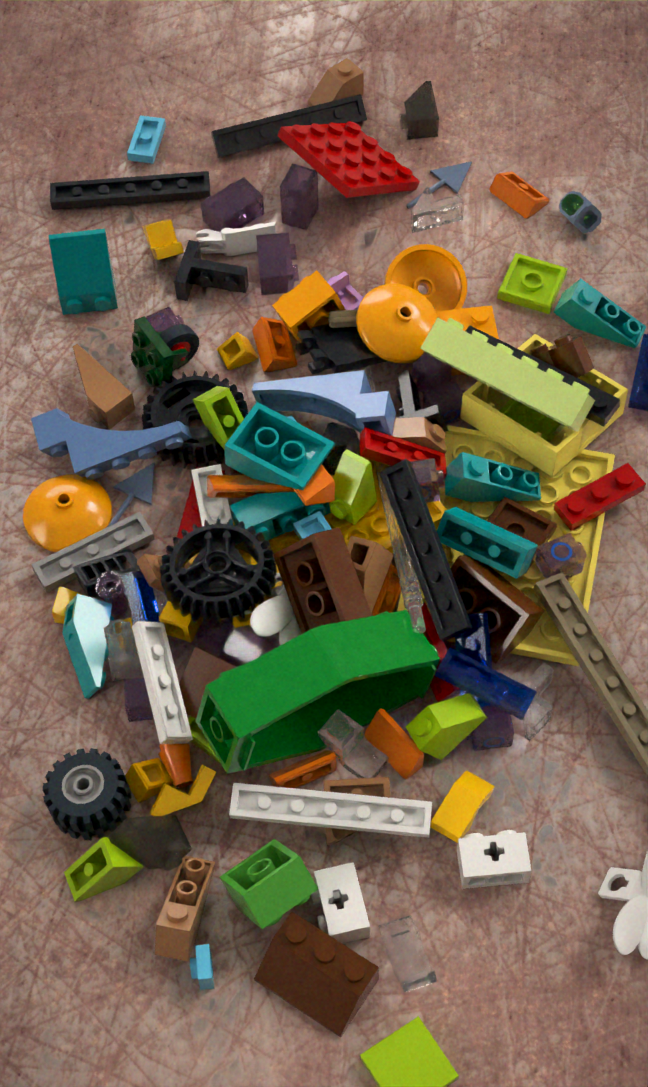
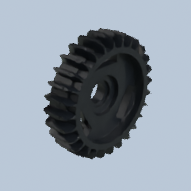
M194 371L193 376L189 377L183 372L180 379H176L172 375V382L169 384L162 381V389L155 387L153 389L154 396H147V404L143 405V430L180 421L189 427L192 438L186 441L192 443H184L175 449H162L156 452L157 455L161 454L163 461L171 458L173 466L179 461L182 462L184 469L188 463L193 464L195 469L199 463H205L206 467L209 466L212 460L220 464V457H225V451L206 426L203 424L199 428H191L188 425L194 419L202 420L192 399L216 386L227 387L230 389L243 418H245L248 414V408L242 392H238L235 384L229 386L227 378L220 382L218 374L209 378L207 371H205L203 376H198L197 372Z
M219 518L216 524L211 525L205 520L203 527L198 528L193 524V531L190 533L183 529V538L173 537L174 546H166L167 555L162 556V566H160L162 587L167 600L172 603L174 610L180 609L183 617L191 614L193 622L203 617L205 625L208 624L210 619H215L217 625H220L221 619L228 618L232 624L234 616L239 615L242 619H245V611L253 612L256 608L255 604L260 605L265 601L264 596H271V587L275 586V576L277 575L274 553L271 550L269 541L264 539L262 532L256 533L254 526H250L245 530L243 521L235 526L231 518L227 524H221ZM237 549L250 554L257 564L248 565ZM196 554H198L197 557H196V558L194 559V561L192 562V564L190 565V567L187 568V569L184 568L185 564H186L193 556H195ZM220 561L226 564V567L221 571L209 569L210 565L214 562Z

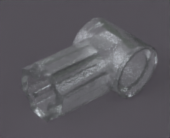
M122 619L110 621L103 629L109 651L108 661L113 682L143 676L130 622L123 621Z

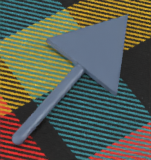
M472 161L430 170V173L440 181L409 202L407 208L413 207L444 184L458 194Z
M155 462L113 486L114 489L128 494V496L107 527L118 522L133 498H137L150 505L152 504Z

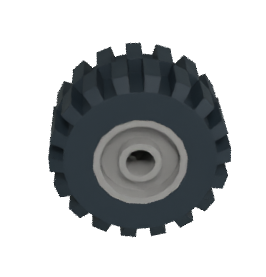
M83 748L78 749L76 755L71 756L70 752L63 755L65 760L62 762L57 760L53 764L54 771H48L45 776L48 783H43L44 802L55 824L59 826L64 834L69 832L70 836L78 839L80 835L83 836L84 840H92V835H97L100 839L105 837L104 832L107 830L113 833L118 829L116 823L118 821L123 823L127 818L124 811H130L131 803L129 799L132 798L129 784L119 762L115 758L112 759L107 752L104 751L100 755L98 749L93 748L90 749L89 753H85Z

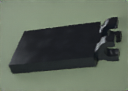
M329 324L312 327L311 331H298L301 343H297L295 348L300 355L310 353L314 362L308 363V368L312 375L330 368L335 374L387 362V360L374 354L365 345L357 327L331 328Z

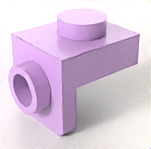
M344 271L330 278L327 282L337 293L345 309L358 310L363 297L350 285L349 275Z

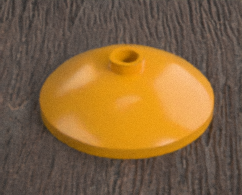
M419 244L403 250L391 262L385 275L384 284H402L417 291L418 286H424L427 292L422 295L435 307V311L461 309L466 299L467 278L462 265L453 254L436 245Z
M384 284L369 291L360 302L356 314L357 329L365 345L377 356L394 363H411L427 355L421 349V346L437 319L436 311L429 300L417 290L402 284ZM400 312L405 313L408 317H404Z
M76 474L60 475L44 481L31 492L23 508V522L30 538L40 547L53 552H58L107 528L112 520V504L107 491L95 480H88L86 477Z

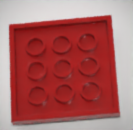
M354 122L285 126L280 128L277 135L346 198L414 191L420 183L412 175V171L409 168L398 163L393 154L383 150L378 145L377 140L367 136L361 131V127Z

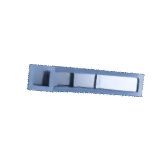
M365 370L253 384L252 392L256 402L274 411L314 413L342 422L359 433L366 427L392 436L396 411L389 391L372 392Z
M58 408L31 418L39 450L52 457H62L69 453L74 473L86 477L88 480L100 478L104 475L103 472L110 469L126 468L130 465L131 461L136 459L152 458L157 455V451L162 449L178 448L184 444L183 441L192 438L189 427L180 421L144 430L116 431L80 424L71 420L69 414Z

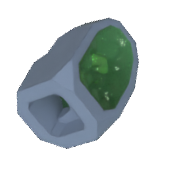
M568 192L560 200L559 211L583 234L592 232L601 223L602 213L580 192Z

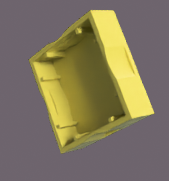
M534 334L517 349L531 355L530 349L546 343L547 347L553 346V344ZM595 369L577 377L619 398L620 407L604 427L585 418L578 432L565 426L550 442L541 438L542 433L539 431L535 434L501 413L499 410L511 397L480 381H477L463 393L460 418L553 477L623 414L628 389Z

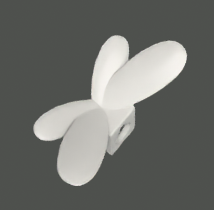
M276 573L275 584L282 581L280 573ZM284 584L271 589L272 592L269 597L273 598L258 605L252 612L250 619L254 633L260 637L270 636L279 632L280 645L302 634Z
M647 851L642 871L611 867L606 874L598 895L601 898L627 901L614 923L613 941L615 948L620 954L628 955L638 945L641 956L648 960ZM625 877V880L628 882L627 887L611 891L610 887L616 878Z

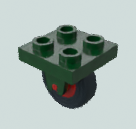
M145 316L134 320L132 363L137 369L140 368L150 387L162 389V381L168 384L171 383L173 370L180 368L193 358L199 347V338L188 325L178 324L164 331L156 332Z

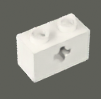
M504 830L497 833V835L491 836L471 833L458 839L457 856L462 889L529 883L531 864L525 832L516 833L514 830ZM489 854H494L495 859H498V861H492V857Z
M354 862L314 871V880L318 890L312 893L311 897L313 904L320 903L322 915L317 916L319 929L342 944L369 938L370 924ZM340 900V904L343 906V909L337 910V906L334 904V902Z

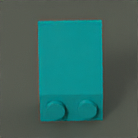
M105 229L48 235L63 315L118 309L116 284Z
M256 402L224 445L225 465L252 479L304 490L335 446V442Z

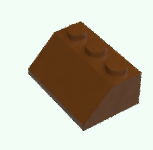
M340 527L314 533L273 554L302 634L321 625L372 616Z
M467 555L459 556L452 565L451 571L472 625V629L460 635L494 664H499L529 635L545 610L489 565Z
M291 911L273 937L254 977V981L337 1036L342 1037L378 982L379 967Z

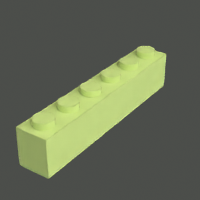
M437 317L421 346L424 352L576 432L579 431L595 402L588 394L590 389L575 381L572 386L563 382V375L548 368L547 372L538 369L539 363L524 355L521 360L512 356L514 352L512 349L501 343H498L496 347L487 343L489 338L473 330L472 334L463 331L464 325L452 318H449L446 322Z

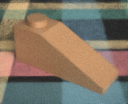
M76 344L73 346V350L89 404L88 412L95 422H102L108 429H111L135 410L133 394L82 347Z

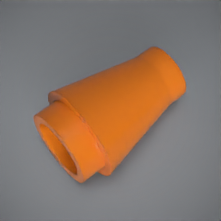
M160 744L158 755L170 775L174 787L183 788L191 785L193 778L189 744Z

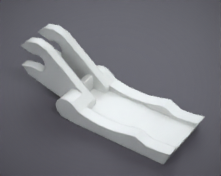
M276 221L267 224L259 223L239 229L224 228L221 232L203 229L196 233V237H203L198 239L200 246L209 245V247L200 248L201 253L204 254L224 253L225 256H235L277 248L278 244L275 228Z

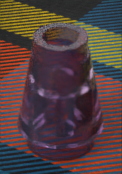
M112 571L100 575L95 587L96 593L102 601L112 604V614L121 615L125 613L128 609L125 579Z

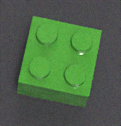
M273 839L219 877L237 909L261 929L279 922L284 913L294 906L304 904L308 901L310 895L318 890L301 857L276 839Z

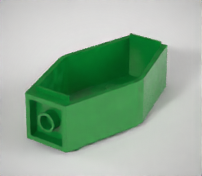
M407 610L392 613L386 611L375 616L321 625L308 630L246 664L220 673L218 679L207 684L205 687L196 723L227 774L314 753L335 744L369 725L380 708L389 714L418 697L424 698L437 671L436 667L440 657L436 648L428 642L422 633L418 622L413 620Z

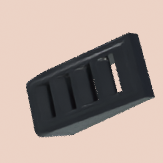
M130 549L90 560L73 567L82 589L88 597L92 598L143 574L137 564L138 560ZM128 561L131 567L125 569L122 563ZM117 566L119 571L114 572L112 568ZM106 571L107 575L102 576L101 573Z

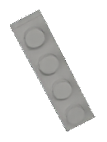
M139 511L31 565L45 592L48 593L76 579L74 566L127 549L133 551L155 540L154 534Z

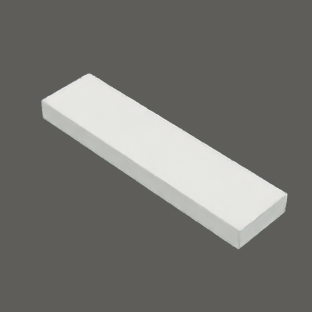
M137 621L132 626L159 742L160 744H187L193 738L165 625L163 622Z

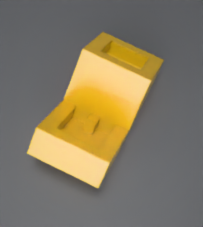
M166 219L142 226L154 259L160 260L184 253L182 243L177 241L172 220Z
M202 764L188 794L164 783L150 810V814L158 818L202 802L216 771Z
M466 770L451 787L432 818L430 828L458 843V839L463 838L470 830L479 808L490 798L495 786Z

